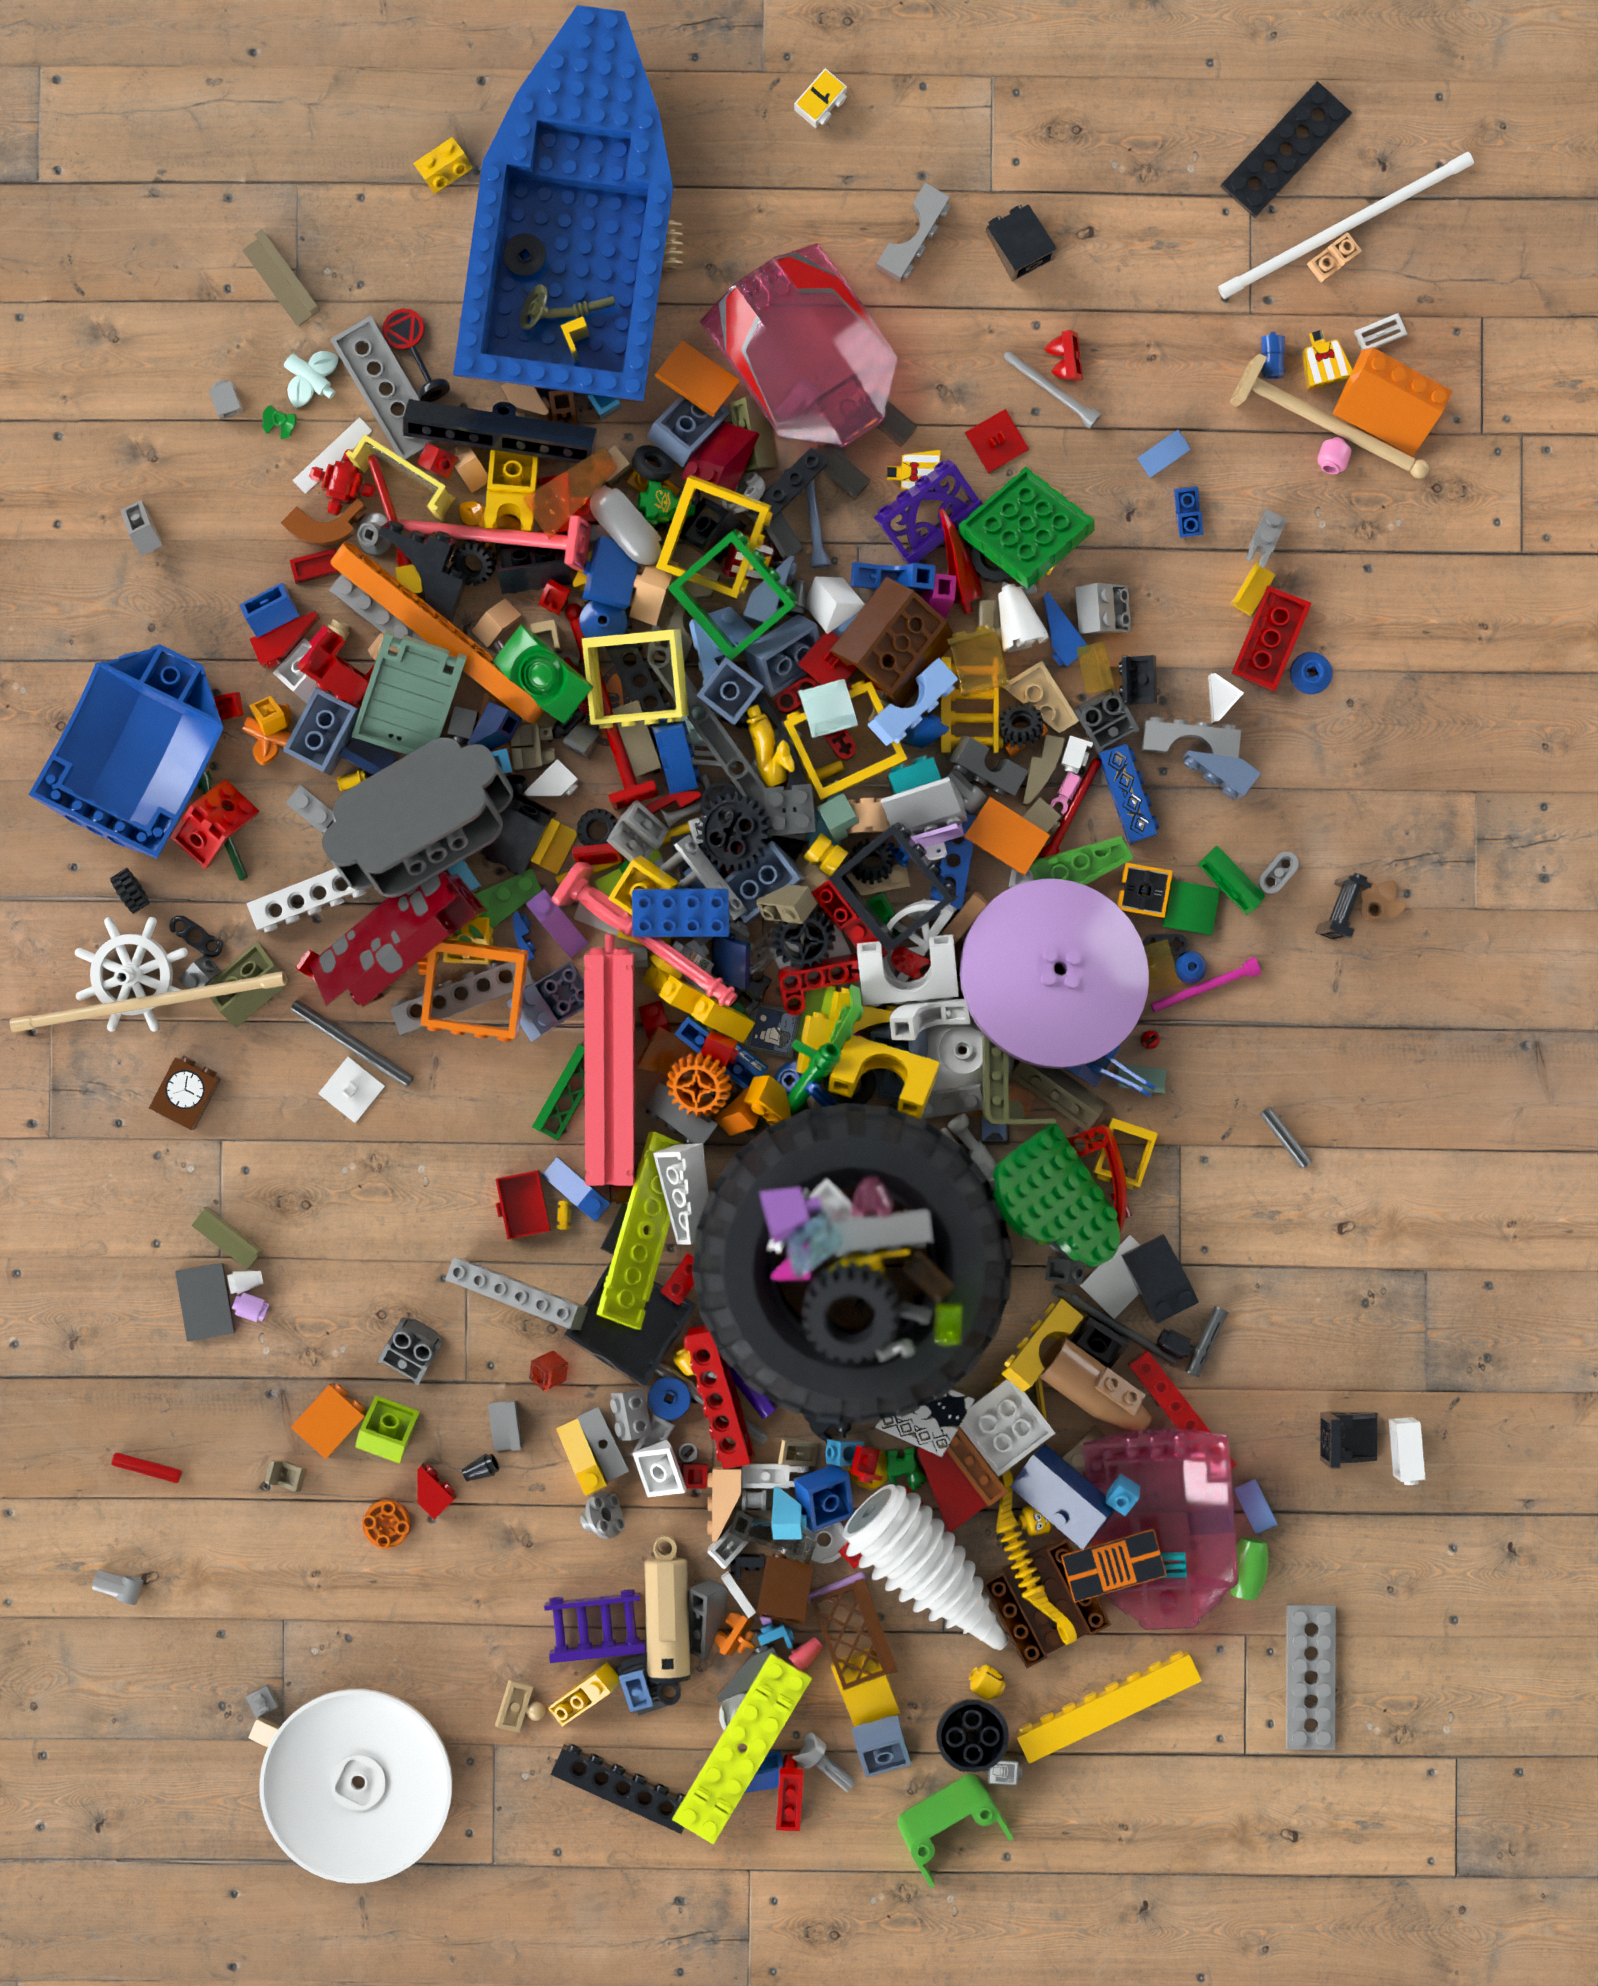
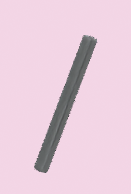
M296 1000L291 1006L290 1010L403 1086L408 1087L414 1077L301 1001Z

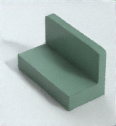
M1122 1064L1139 1077L1156 1086V1089L1153 1090L1118 1067L1117 1076L1133 1082L1146 1091L1165 1093L1166 1089H1164L1167 1070ZM1116 1082L1115 1087L1129 1088Z

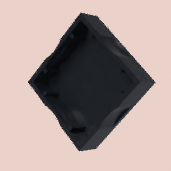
M610 1262L584 1306L589 1308L581 1330L568 1328L564 1338L645 1388L694 1311L696 1304L684 1298L682 1303L677 1305L661 1293V1289L664 1286L654 1281L649 1302H646L644 1307L646 1313L641 1329H634L597 1315L604 1290V1282H606L605 1279L611 1266Z

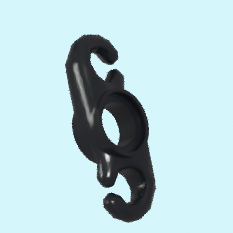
M175 916L171 919L169 928L172 933L176 931L175 924L178 921H182L185 924V928L177 932L178 937L183 938L187 944L208 957L220 955L223 950L221 940L216 941L217 949L215 951H209L207 945L209 942L215 941V936L209 935L203 927L186 916ZM195 929L200 930L203 935L199 943H193L190 940V933Z

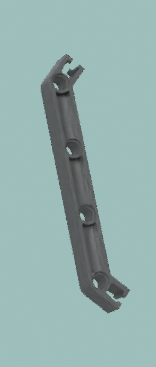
M652 625L651 632L661 631L662 627ZM670 640L666 648L656 646V641L649 642L648 662L676 701ZM659 650L664 651L666 654V661L662 664H657L653 659L654 654ZM685 672L689 711L687 718L742 796H750L751 801L759 802L757 808H765L764 788L767 787L713 710L696 696L699 691ZM696 706H702L706 711L705 716L700 720L695 719L692 714ZM735 761H741L745 766L744 772L740 775L734 774L731 770V766ZM766 810L763 812L762 816H766ZM805 833L779 835L800 840L805 839Z

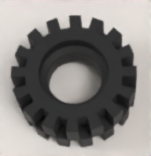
M468 540L462 543L453 553L451 558L453 563L451 566L462 569L463 573L469 576L466 583L468 586L473 583V586L485 583L496 569L495 565L497 562L494 560L496 554L495 552H490L492 549L490 545L487 548L484 546L486 542L479 544L478 541L471 542ZM468 555H476L480 558L482 562L480 570H471L466 565L465 560Z
M1016 703L1015 708L1013 705H1010L1009 711L1004 709L1003 714L1000 715V733L1002 739L1004 738V742L1007 744L1010 742L1012 747L1018 744V748H1023L1022 744H1026V747H1030L1031 742L1036 744L1038 742L1037 738L1041 739L1043 733V717L1040 710H1036L1034 705L1029 708L1028 703H1024V706ZM1019 722L1030 724V726L1022 729L1013 727L1014 724Z
M594 808L593 810H588L580 817L577 823L576 832L578 839L583 846L608 844L607 839L618 821L611 812L605 809ZM595 821H602L607 826V834L602 839H594L589 834V827Z
M869 838L865 839V844L859 841L857 843L858 847L854 845L852 852H850V860L871 843ZM885 842L867 856L879 857L881 861L878 865L868 867L863 865L862 860L851 869L852 874L855 875L858 881L862 879V883L866 884L867 880H869L870 885H874V880H877L879 884L882 882V877L885 880L889 878L888 873L891 874L893 871V856L888 844L885 846Z
M128 868L123 869L110 878L116 893L132 914L150 904L149 898L142 889L141 884L138 883L136 877Z

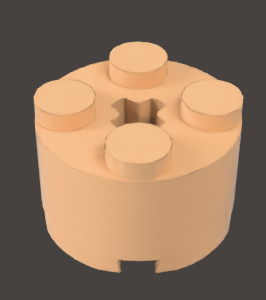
M860 798L858 803H856V799L848 800L859 823L846 829L847 834L881 833L886 831L890 827V823L881 802L883 798H876V802H874V798Z

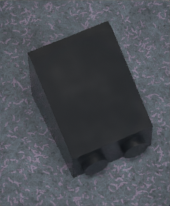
M1029 204L1024 207L1022 205L1014 207L1009 211L1010 214L1003 218L1001 216L993 218L986 227V234L1011 281L1054 260L1057 251L1054 242Z
M523 795L513 796L507 808L499 813L503 821L499 836L491 844L484 847L480 854L486 856V859L490 862L500 863L507 867L514 874L523 875L530 867L531 859L551 819H554L557 813Z

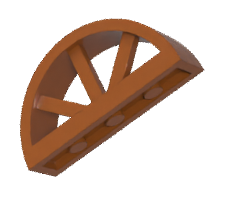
M959 1426L946 1451L990 1507L1007 1494L1008 1491Z

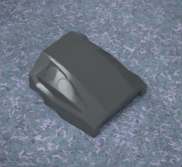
M1115 687L1101 692L1073 710L1090 741L1093 742L1092 745L1098 754L1126 736L1140 731Z
M402 1317L377 1362L380 1364L383 1362L415 1381L414 1384L419 1385L444 1341L435 1330L420 1321Z

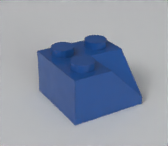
M829 1465L794 1479L796 1501L802 1506V1515H807V1528L812 1532L848 1519L853 1515L850 1475L839 1466Z

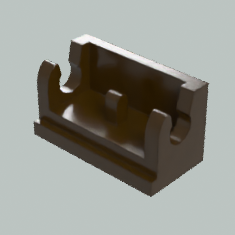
M919 1250L902 1268L937 1304L955 1288Z

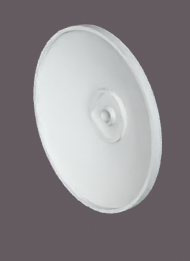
M338 1690L319 1696L301 1706L275 1733L268 1746L261 1767V1807L267 1826L275 1841L302 1868L322 1878L336 1882H375L391 1877L410 1867L428 1851L437 1839L446 1821L451 1804V1765L445 1746L437 1731L410 1704L395 1696L376 1690ZM353 1777H363L365 1786L356 1788L352 1784Z

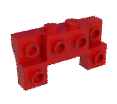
M323 625L309 642L311 648L297 666L302 673L315 680L316 685L323 691L328 692L330 690L335 693L334 696L345 703L348 702L360 710L374 665L367 674H364L337 656V652L346 642L341 635Z

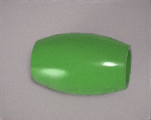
M1241 1537L1239 1539L1229 1566L1228 1581L1232 1596L1247 1600H1257L1264 1587L1269 1567L1267 1542L1248 1537Z

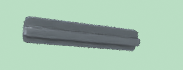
M1270 1107L1264 1109L1260 1116L1299 1167H1307L1312 1162L1309 1156L1273 1109Z

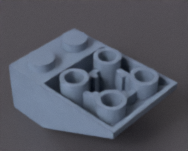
M794 556L788 557L776 569L781 576L779 581L785 588L787 587L788 580L793 581L797 570ZM765 580L751 592L743 614L746 622L757 626L762 625L779 610L780 603H784Z
M1190 750L1181 757L1185 760L1183 763L1194 772L1196 769L1204 774L1202 778L1213 786L1218 784L1223 788L1221 792L1232 800L1234 798L1239 800L1244 797L1261 774L1240 758Z
M571 961L524 989L520 1025L531 1042L584 1009V981ZM512 998L509 999V1000L506 1002V1004L508 1005V1007L510 1008V1010H511Z

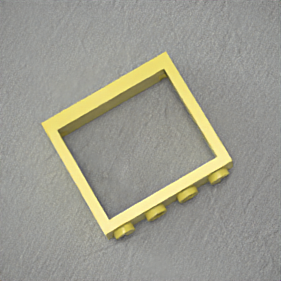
M681 629L582 638L586 680L593 686V689L588 694L591 725L599 724V729L613 728V723L621 722L622 727L635 726L636 721L644 720V724L647 725L659 723L658 719L667 718V723L682 721L681 717L689 716ZM670 640L677 709L604 716L597 647Z

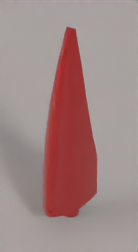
M940 509L946 544L948 575L957 576L954 603L962 604L964 614L973 612L971 601L984 595L982 586L960 534L945 510Z

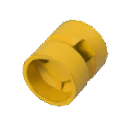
M820 833L803 858L812 865L819 864V870L830 877L840 866L848 852L839 845L833 846L832 840L823 833Z

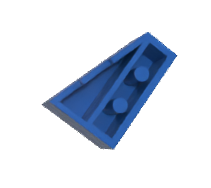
M667 718L660 719L657 724H651L670 795L698 788L696 780L700 779L697 765H692L691 758L695 756L692 744H687L685 735H688L689 732L686 721L667 723Z

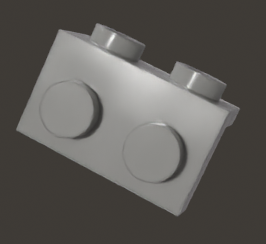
M644 1389L611 1393L610 1406L615 1415V1432L619 1440L631 1441L651 1436L652 1430Z

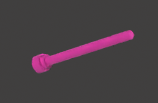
M1255 957L1245 960L1246 963L1242 964V967L1151 1003V1008L1153 1012H1157L1243 976H1252L1253 978L1261 975L1258 962Z

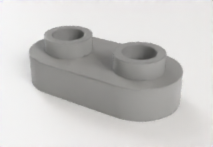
M1291 852L1278 854L1260 875L1258 880L1260 889L1267 894L1278 892L1298 869L1299 862L1297 857ZM1283 860L1289 861L1287 869L1281 865ZM1267 878L1274 880L1272 887L1266 884Z

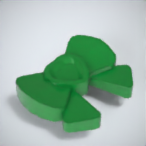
M269 405L265 408L262 416L264 422L262 428L266 434L270 433L275 424L276 426H281V439L292 435L290 431L294 429L297 422L295 413L285 414Z

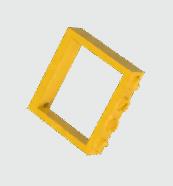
M690 475L684 486L656 568L679 577L687 571L670 564L696 489L760 512L748 544L754 551L756 548L761 549L765 538V535H762L764 525L769 526L773 513L769 512L771 505ZM744 557L733 587L696 573L688 580L737 598L740 593H745L749 580L745 579L748 570L752 572L754 567Z
M862 680L851 686L853 690L849 691L850 699L867 692L877 714L884 709L871 681L865 683ZM799 710L787 715L788 720L784 721L786 730L820 801L907 761L900 742L896 744L893 741L891 744L895 750V755L823 788L794 727L807 720L805 712L800 713Z

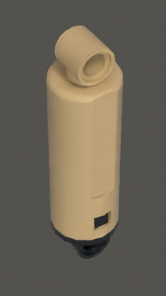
M662 1534L654 1542L653 1551L655 1558L647 1559L644 1563L647 1680L658 1683L657 1697L659 1701L664 1705L670 1706L677 1703L680 1699L682 1690L680 1682L691 1679L688 1566L685 1558L676 1557L677 1540L670 1534ZM661 1542H669L672 1545V1550L669 1553L661 1552L659 1549ZM666 1686H672L676 1690V1694L673 1697H667L663 1694V1689Z

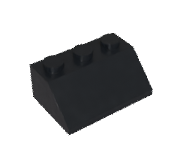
M495 543L497 573L502 594L540 590L545 588L550 579L563 586L572 584L571 567L564 563L566 550Z

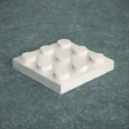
M1007 1378L972 1404L960 1425L961 1429L998 1477L1055 1434L1054 1430L1025 1392L1018 1389Z

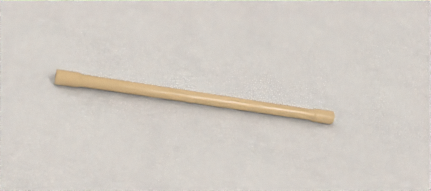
M281 971L254 978L36 1016L17 1017L10 1019V1029L14 1033L31 1030L36 1027L260 988L267 989L285 986L287 979L285 972Z

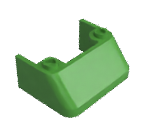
M965 1774L903 1811L898 1817V1828L930 1888L935 1886L934 1877L926 1865L935 1854V1848L930 1838L971 1814L974 1820L982 1826H988L998 1821L1008 1840L1014 1839L1012 1831L981 1778L976 1774Z

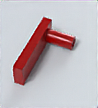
M788 1753L784 1756V1768H779L776 1830L800 1831L804 1769L798 1768V1762L792 1758L796 1756L793 1753Z

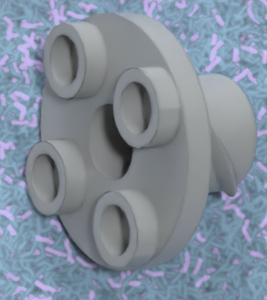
M750 472L740 479L735 492L759 500L765 491V482L756 472ZM726 499L722 500L723 507L732 513L743 511L746 515V512L749 510L747 507Z
M605 1491L592 1494L587 1500L586 1510L580 1516L582 1527L588 1532H594L603 1539H611L625 1529V1521L619 1506L618 1496Z

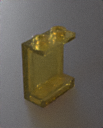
M989 625L976 627V632L969 634L966 631L952 634L953 638L947 640L951 646L960 681V693L964 697L1010 685L997 629L989 627Z

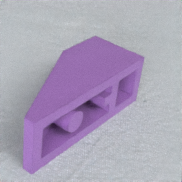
M543 888L530 898L526 905L571 958L589 943L563 910L551 901V895Z

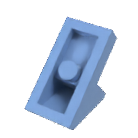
M644 1669L619 1676L630 1712L653 1706Z

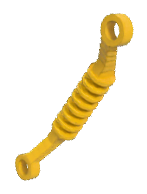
M1008 1469L998 1477L1008 1493L1000 1498L996 1533H1005L1000 1542L1009 1543L1003 1549L1004 1551H1012L1007 1560H1016L1011 1569L1020 1570L1014 1577L1023 1578V1581L1018 1585L1019 1588H1027L1022 1593V1597L1030 1601L1031 1604L1049 1618H1052L1057 1623V1630L1062 1641L1066 1645L1071 1644L1077 1640L1076 1631L1072 1623L1048 1601L1044 1585L1036 1586L1035 1583L1041 1578L1040 1576L1032 1577V1574L1037 1568L1028 1567L1034 1560L1033 1558L1025 1559L1024 1557L1030 1550H1021L1026 1541H1018L1017 1538L1023 1533L1022 1531L1014 1532L1013 1530L1019 1523L1015 1520L1011 1511L1013 1491L1010 1486L1013 1483L1010 1469Z

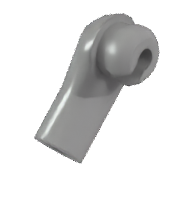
M904 1339L887 1344V1349L882 1353H879L878 1350L876 1352L879 1359L884 1361L902 1352L904 1357H909L914 1353L915 1349L910 1340Z

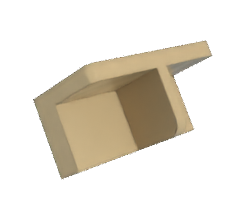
M554 619L531 624L532 633L552 651L562 652L558 626Z

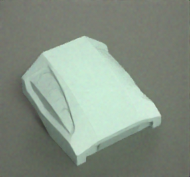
M845 679L798 691L812 738L858 725Z

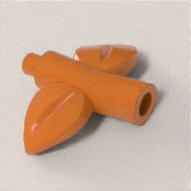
M289 704L278 705L283 711L287 728L265 737L257 720L248 716L244 723L243 732L258 739L253 746V755L260 765L264 766L274 761L279 753V746L285 747L292 732L286 731L292 719Z

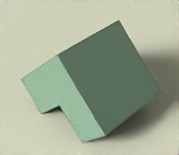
M844 793L817 807L835 843L848 837L846 829L859 823Z

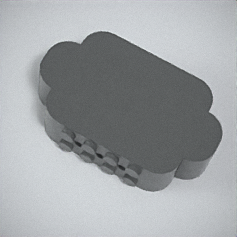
M451 738L435 739L340 795L333 809L336 822L331 824L325 831L322 846L327 857L348 886L356 890L375 887L385 897H398L491 844L502 830L503 821L499 813L510 804L513 797V789L492 753L485 746L473 744L461 748Z

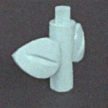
M320 351L313 354L308 363L295 354L287 358L284 367L297 375L288 385V397L295 408L308 403L314 391L320 396H327L329 399L335 395L336 391L330 387L331 383L325 377L335 370L338 364V355L328 351Z

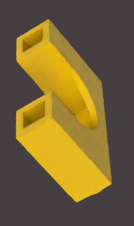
M852 1035L850 1040L845 1041L840 1061L834 1067L830 1076L828 1091L851 1098L860 1077L865 1072L876 1068L889 1069L897 1073L905 1083L899 1098L897 1111L921 1119L936 1082L940 1062L912 1054L905 1050H899L883 1043L867 1040L861 1036Z

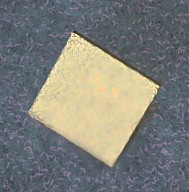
M1168 939L1144 945L1149 970L1148 993L1180 984Z

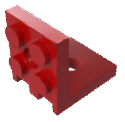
M224 779L190 805L170 838L205 870L212 864L227 839L255 818L259 810ZM222 805L227 806L231 811L224 810Z

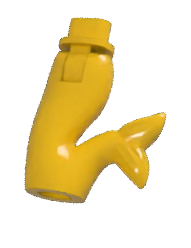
M758 704L749 706L746 709L749 716L746 721L747 723L750 722L748 727L754 744L757 767L765 786L772 787L789 779L788 771L794 772V760L790 754V747L784 740L780 742L775 753V735L768 717L765 713L761 714Z

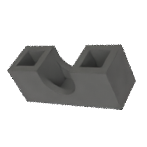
M961 736L949 759L950 762L955 764L954 769L965 775L967 772L975 776L973 780L984 786L987 783L994 787L993 791L1003 797H1006L1007 794L1015 796L1028 771L1014 762L1003 758L1000 759L994 769L988 770L984 760L989 748L971 737Z

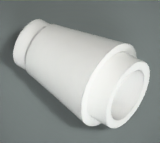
M261 1270L235 1271L233 1274L227 1275L231 1294L237 1293L238 1295L263 1284Z

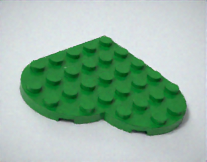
M1057 1123L1046 1125L997 1163L992 1176L996 1183V1189L993 1190L994 1198L1003 1218L1019 1236L1024 1239L1030 1238L1036 1241L1038 1245H1048L1056 1241L1058 1246L1074 1261L1081 1260L1089 1267L1100 1266L1115 1256L1120 1242L1117 1212L1111 1207L1102 1189L1097 1185L1090 1171L1085 1167L1076 1150L1071 1146Z

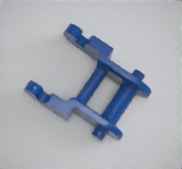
M889 843L888 846L890 851H892V856L902 867L908 866V859L911 857L899 843L900 849H892L895 845L894 843Z

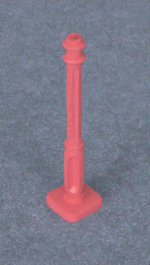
M577 862L571 868L551 900L557 906H569L574 900H579L599 919L625 933L627 937L632 936L705 989L708 997L714 996L719 999V1005L723 1006L726 1004L730 1006L735 1001L737 994L734 993V987H726L722 984L723 980L721 978L715 979L659 937H634L632 915L610 901L608 895L590 886L588 879L594 871L590 864L587 862Z

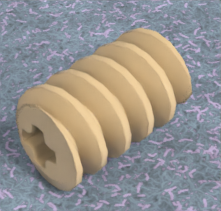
M669 220L662 272L677 271V266L683 265V261L676 259V257L683 255L682 251L676 250L677 247L683 246L682 242L676 241V238L683 236V233L676 231L683 224L674 220Z

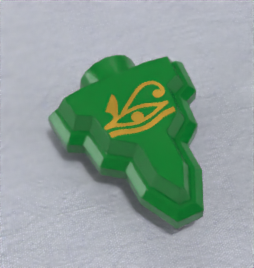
M648 480L646 492L639 493L637 510L643 512V517L651 526H657L658 523H668L674 518L680 498L675 497L672 490L663 488L661 483ZM692 503L686 518L695 514V505Z

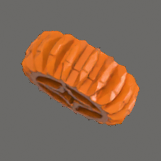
M692 1053L687 1056V1059L681 1057L679 1063H675L672 1066L673 1071L668 1073L670 1080L667 1081L666 1086L671 1087L668 1095L675 1096L672 1104L677 1102L681 1104L679 1111L684 1108L688 1109L687 1116L691 1115L693 1111H695L696 1117H700L702 1112L706 1117L711 1114V1111L717 1113L719 1107H724L726 1104L725 1100L730 1097L728 1091L732 1088V1084L727 1083L730 1080V1075L723 1074L726 1071V1067L719 1068L720 1061L716 1060L713 1063L711 1055H708L706 1059H703L702 1053H698L696 1058ZM695 1069L693 1077L682 1079L684 1072ZM716 1091L714 1098L703 1101L705 1093Z

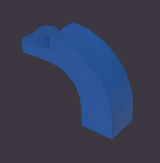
M853 562L850 587L866 588L875 591L884 578L888 577L914 592L930 591L934 589L935 565L911 563L908 565L889 566Z

